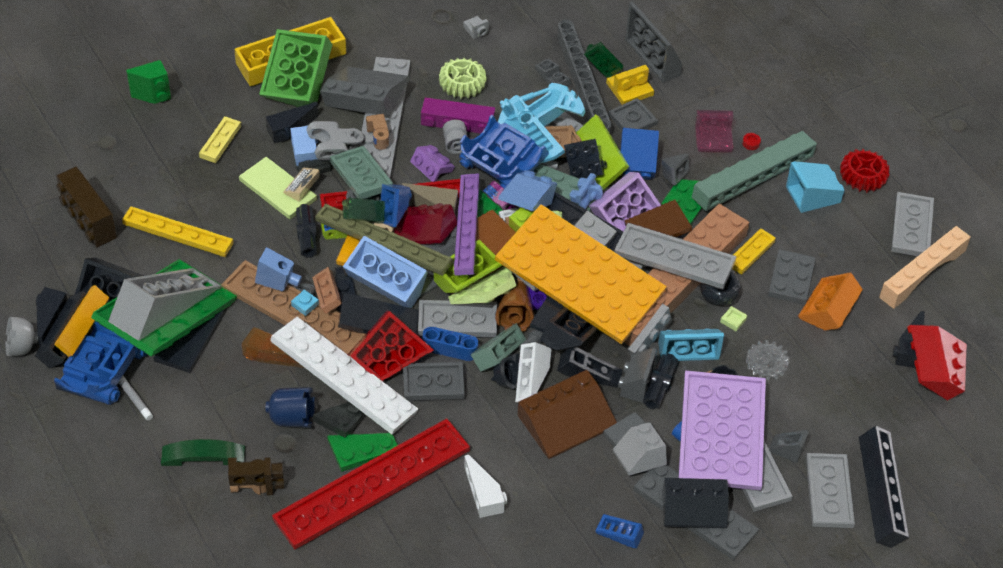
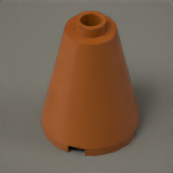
M515 281L516 286L503 296L496 309L495 319L499 326L501 325L505 328L504 330L517 323L520 330L524 332L530 326L534 318V312L527 285L521 281Z

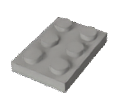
M586 211L575 224V227L606 247L617 235L615 229L589 211Z

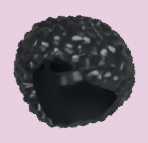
M733 269L723 289L700 282L703 298L715 305L731 304L738 297L741 289L738 275Z

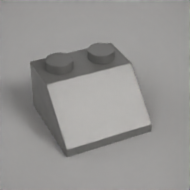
M650 422L631 427L613 448V453L629 476L667 465L666 445Z

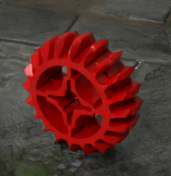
M863 148L861 151L857 149L854 152L850 151L848 155H845L840 165L842 181H846V186L851 185L852 189L857 188L859 192L861 190H865L866 193L869 190L872 192L876 189L880 190L886 184L889 177V165H887V160H883V155L878 156L877 152L872 153L871 150L865 151Z

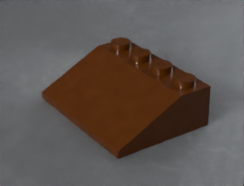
M588 370L518 402L517 416L548 459L603 434L604 430L617 423L597 382Z

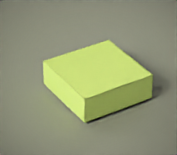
M731 306L721 317L720 322L737 331L747 320L748 315Z

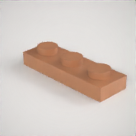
M329 267L312 277L321 309L325 314L335 310L342 304L333 273Z

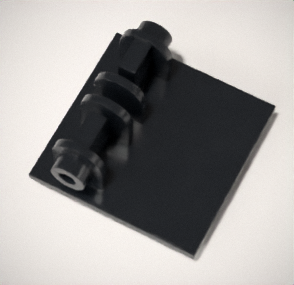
M596 138L564 145L571 176L580 179L588 178L590 173L596 176L604 174L603 170L607 167V162L600 159Z

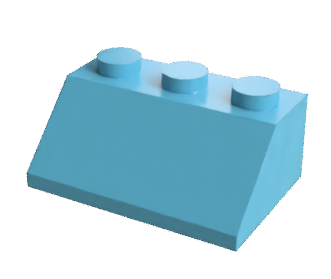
M719 329L660 331L658 341L660 358L662 354L670 353L678 361L718 360L724 333Z

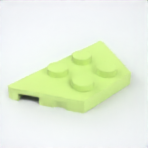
M504 266L448 298L450 304L489 303L494 301L495 297L510 292V289L514 288L516 283L511 271Z

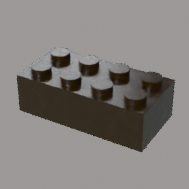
M73 167L56 175L58 181L56 188L60 193L59 201L62 206L67 207L70 217L76 219L79 229L85 231L87 240L93 242L96 248L117 239L113 214L78 167Z

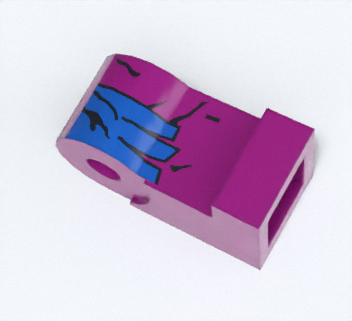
M492 181L483 190V193L503 211L516 207V205L510 204L509 207L505 208L509 203L498 200L499 195L504 189L497 182Z

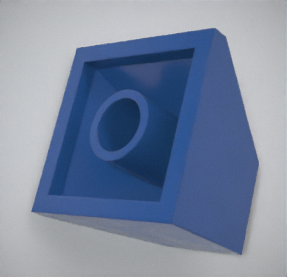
M382 184L379 222L391 227L398 225L411 200L410 187Z

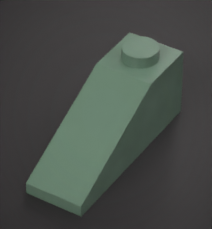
M517 323L480 346L471 356L481 372L499 364L503 358H506L521 345L526 338Z

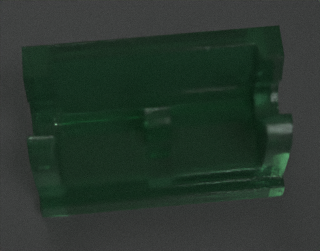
M347 198L342 201L343 219L384 222L385 201Z

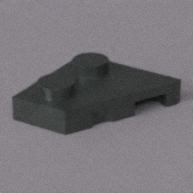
M346 402L315 413L312 421L346 438L367 415L350 402Z

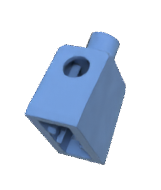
M266 247L258 261L255 283L284 291L288 283L298 287L302 276L293 273V261Z

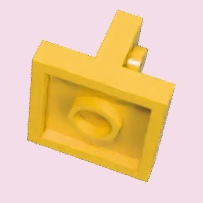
M646 65L607 78L606 84L622 105L636 98L642 100L654 96V89L648 83L649 68Z

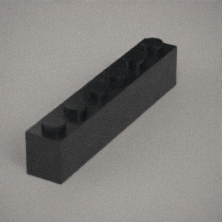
M874 426L859 436L860 450L876 543L892 548L909 538L891 433L878 426Z

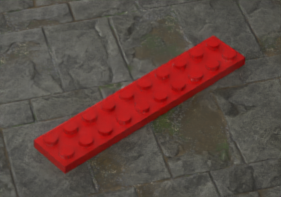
M445 419L273 514L272 519L295 550L470 451V446L450 421Z

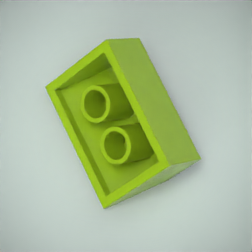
M477 240L474 274L455 276V254L450 256L453 258V264L443 276L433 272L434 282L445 293H457L501 267L502 264L495 260L496 255L480 240Z

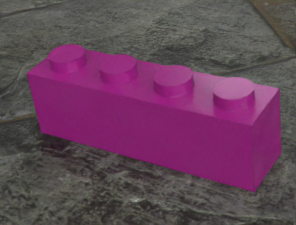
M425 97L421 110V125L443 128L444 124L450 120H461L465 123L467 132L481 134L488 123L489 117L493 115L495 118V107Z

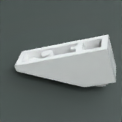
M537 342L521 344L515 402L518 403L538 392L550 368L551 348Z
M465 455L464 468L479 517L504 513V505L507 504L506 493L501 491L500 485L470 455Z

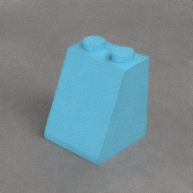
M791 162L786 188L801 213L841 203L844 188L838 182L835 172L831 170L829 165Z

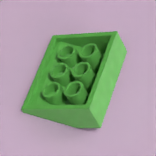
M277 29L259 95L297 107L317 102L333 45L328 37L325 35Z

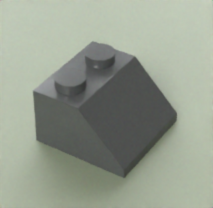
M656 348L632 354L630 362L626 361L623 373H626L625 377L621 376L618 388H621L620 397L643 403L649 380L654 370Z

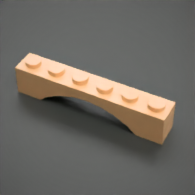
M955 226L883 284L879 298L893 309L907 299L917 285L934 269L945 262L955 260L967 249L971 236Z

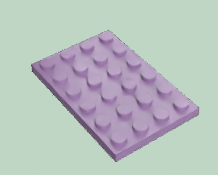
M685 371L678 478L727 479L728 487L762 489L766 378Z

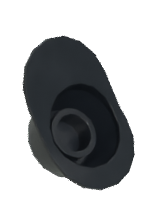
M512 354L503 358L499 364L495 365L493 370L494 376L491 378V381H496L503 388H517L520 354Z

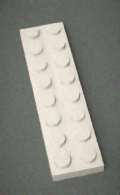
M299 317L293 319L271 336L270 341L390 434L393 435L417 414V407L375 375L366 371L355 360Z

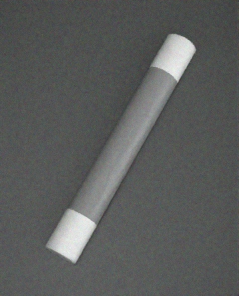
M122 376L119 381L120 386L147 421L153 418L152 413L125 377Z

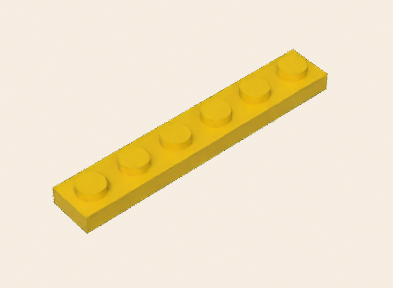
M132 206L122 219L123 225L226 257L234 244L232 238Z

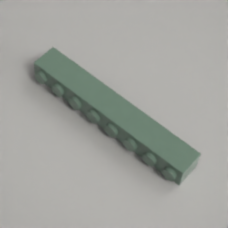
M804 131L793 134L789 138L781 140L771 147H766L763 151L753 154L743 161L740 160L731 167H726L717 174H712L703 181H698L694 185L692 198L707 211L788 170L791 162H803L813 157L817 143Z

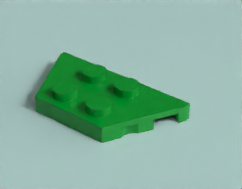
M681 179L672 187L661 205L676 200L692 226L703 210L692 198L694 185L698 181Z

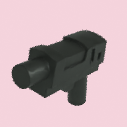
M306 160L299 162L296 170L300 172L303 168L320 170L319 174L331 171L330 165L332 164L330 160Z

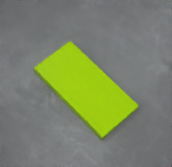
M594 115L576 132L581 141L596 138L600 159L607 162V167L603 170V175L595 177V181L604 190L627 170L629 165L598 115Z

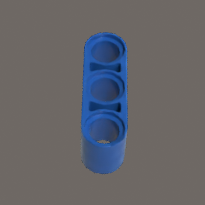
M427 327L423 331V341L434 350L430 353L465 361L474 360L471 354L478 349L476 337L437 327Z

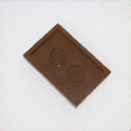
M676 200L624 220L625 226L630 223L672 237H678L692 231L691 224Z

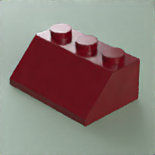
M438 203L431 206L426 204L418 207L408 206L398 225L394 227L393 233L418 244L442 243L457 226V219L451 204L443 205Z

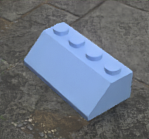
M363 236L343 265L348 276L408 308H412L421 295L427 275V270L366 236Z

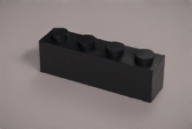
M83 291L69 297L35 355L48 368L63 363L67 356L54 344L86 296V293Z

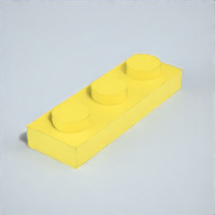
M224 116L199 152L200 158L217 163L241 128V122Z

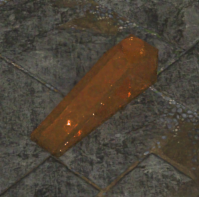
M253 327L242 342V353L249 360L305 368L270 341L272 334Z

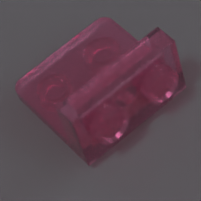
M697 110L695 133L698 151L731 152L733 150L731 132L733 111Z

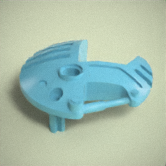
M551 83L546 89L521 97L515 95L510 100L506 98L504 101L501 100L502 112L498 122L500 124L507 123L529 136L539 147L544 145L549 152L548 156L541 162L544 163L554 160L565 153L562 146L544 126L551 123L564 112L574 113L583 117L585 108L579 96L577 97L573 90L569 92L570 90L567 86ZM545 94L529 106H527L524 103L525 101L531 100L536 96Z

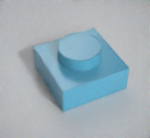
M303 290L291 301V306L305 316L319 305V299L306 290Z

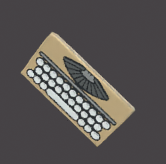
M303 168L283 193L300 201L318 180L320 170Z

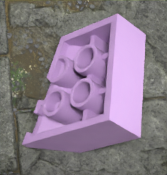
M629 172L608 189L601 199L595 200L589 207L596 216L624 231L626 228L624 220L658 207L660 203L641 175L637 172Z

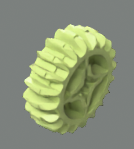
M465 57L463 59L457 58L455 61L450 59L449 63L445 62V65L441 67L439 74L440 87L448 95L453 94L454 98L457 96L461 99L462 97H467L468 99L470 96L475 97L476 93L480 94L485 87V69H483L481 64H478V61L472 62L471 58L469 60H466Z

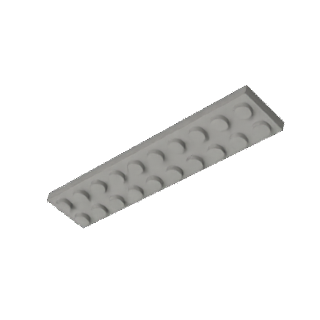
M376 57L373 70L409 76L410 60ZM407 85L389 116H384L389 132V146L386 149H376L373 145V132H367L366 116L377 114L365 113L362 134L364 139L359 144V147L364 146L389 179H391Z

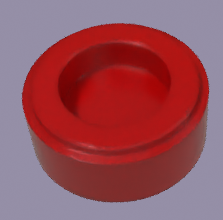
M755 133L744 135L742 144L746 149L756 150L760 147L761 138Z

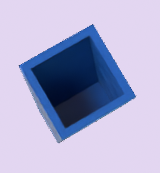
M623 128L620 152L628 163L629 168L621 174L622 177L629 172H637L645 180L655 178L659 131Z

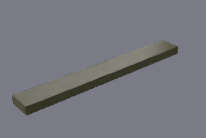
M325 204L315 216L316 221L359 240L366 236L412 263L442 276L453 264V258L328 204Z

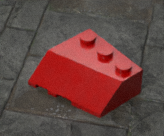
M386 311L348 356L370 374L383 381L434 350L394 314Z
M907 326L908 333H912L913 341L910 343L917 356V360L914 362L919 383L947 401L965 391L967 344L939 326Z

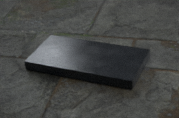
M343 293L338 328L367 334L386 311H390L416 334L419 310Z
M223 310L215 314L210 320L192 329L189 334L174 341L171 346L155 354L153 357L154 362L191 373L224 315Z

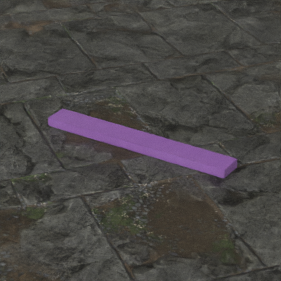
M479 174L461 175L454 261L455 276L474 274L480 185Z

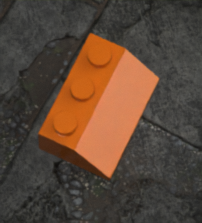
M851 272L821 278L798 317L823 330L838 329L843 325V321L850 313L852 306L858 300V296L863 289Z

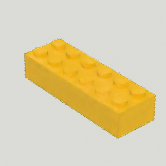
M332 17L289 30L327 36L333 44L329 59L346 54V39ZM275 35L234 49L236 65L249 86L263 82Z

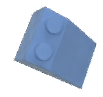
M524 170V172L516 174L499 195L498 200L534 211L540 204L543 206L552 204L557 183L553 182L550 177L535 176L534 172Z

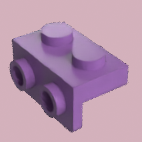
M432 145L417 147L411 158V163L432 182L437 181L440 173H450L455 167L449 162L450 160L439 153L438 149Z

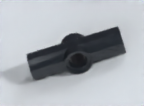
M301 204L296 208L298 222L296 223L297 238L300 243L301 255L305 256V258H311L317 254L316 224L313 220L312 206Z
M662 354L656 370H653L649 387L643 399V404L649 409H659L665 393H668L673 373L678 364V359L673 354Z

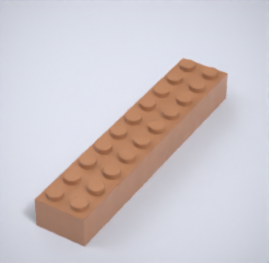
M718 204L683 240L730 254L747 237L750 222ZM653 268L648 274L666 285V291L624 343L629 346L632 345L662 304L669 307L671 314L694 291L700 282Z

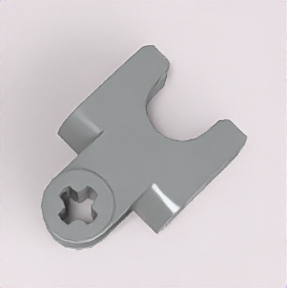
M315 121L310 123L306 129L310 138L322 142L314 152L319 160H330L332 155L357 148L358 144L364 139L360 130L355 128L340 129L338 123L333 121Z

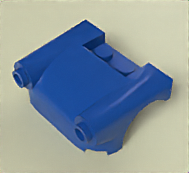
M491 115L485 129L479 136L474 139H469L466 135L462 137L460 141L462 152L459 156V162L467 169L474 166L478 167L499 180L500 186L505 189L516 174L524 172V170L533 172L548 156L549 152L544 145L539 147L532 138L507 123L500 124Z
M94 321V330L90 335H85L73 356H70L65 362L64 375L61 379L55 378L54 382L58 390L111 405L120 396L117 384L133 359H141L147 354L145 351L129 343V341L106 329L97 321Z

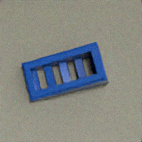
M603 514L595 530L599 535L637 549L644 534L642 524ZM608 523H611L609 529L607 530L606 527Z

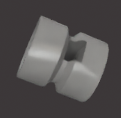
M450 120L443 126L446 150L452 154H460L462 152L460 141L464 135L467 136L466 125L461 120Z

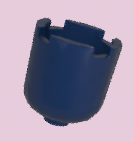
M297 387L275 390L265 405L266 413H269L271 421L281 427L311 428L313 423L310 422V417H313L315 414V397L310 395L313 389L311 387Z

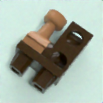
M237 457L228 458V478L231 493L239 492V488H252L256 494L260 495V493L266 492L268 496L273 495V489H284L282 463H271L270 457H265L264 460L255 459L251 462H237Z

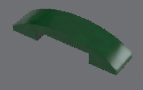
M212 439L179 441L162 446L161 466H182V461H223V465H228V458L236 457L237 462H244L245 446L234 442Z

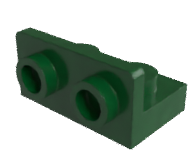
M601 42L595 45L589 44L584 53L587 59L606 78L621 71L624 66Z

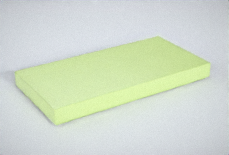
M267 157L239 176V180L288 219L296 216V208L301 204L310 205L317 200V195L310 190L300 201L284 194V190L294 178Z

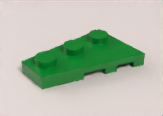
M390 433L348 435L346 438L340 435L327 436L328 443L341 472L364 465L398 446L393 435Z

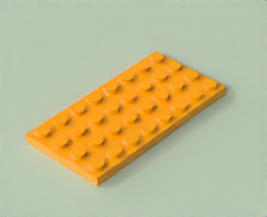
M541 204L495 256L497 262L620 344L627 339L667 288L666 285Z

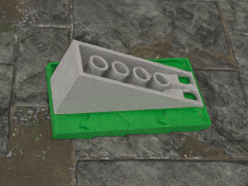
M178 259L156 274L124 279L118 297L94 311L91 318L152 357L171 346L174 341L189 334L192 329L213 318L215 314L231 306L236 301L237 295L224 289L218 282Z

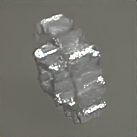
M768 340L765 341V344L758 341L757 346L752 344L751 349H748L746 358L748 369H753V375L760 374L759 378L766 376L767 380H770V376H773L777 379L778 374L783 376L784 371L788 369L790 359L787 356L788 352L787 350L782 351V345L777 347L775 341L772 344H769Z

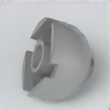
M9 317L6 328V355L23 356L32 349L33 344H37V332H34L30 321L20 317Z

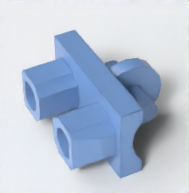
M590 173L588 178H580L577 185L579 191L572 190L570 193L571 201L578 203L584 209L587 208L591 201L601 199L603 196L601 185L595 181V174Z

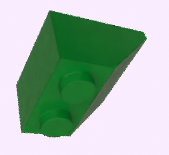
M161 60L126 70L130 96L132 98L152 104L171 99L168 74Z

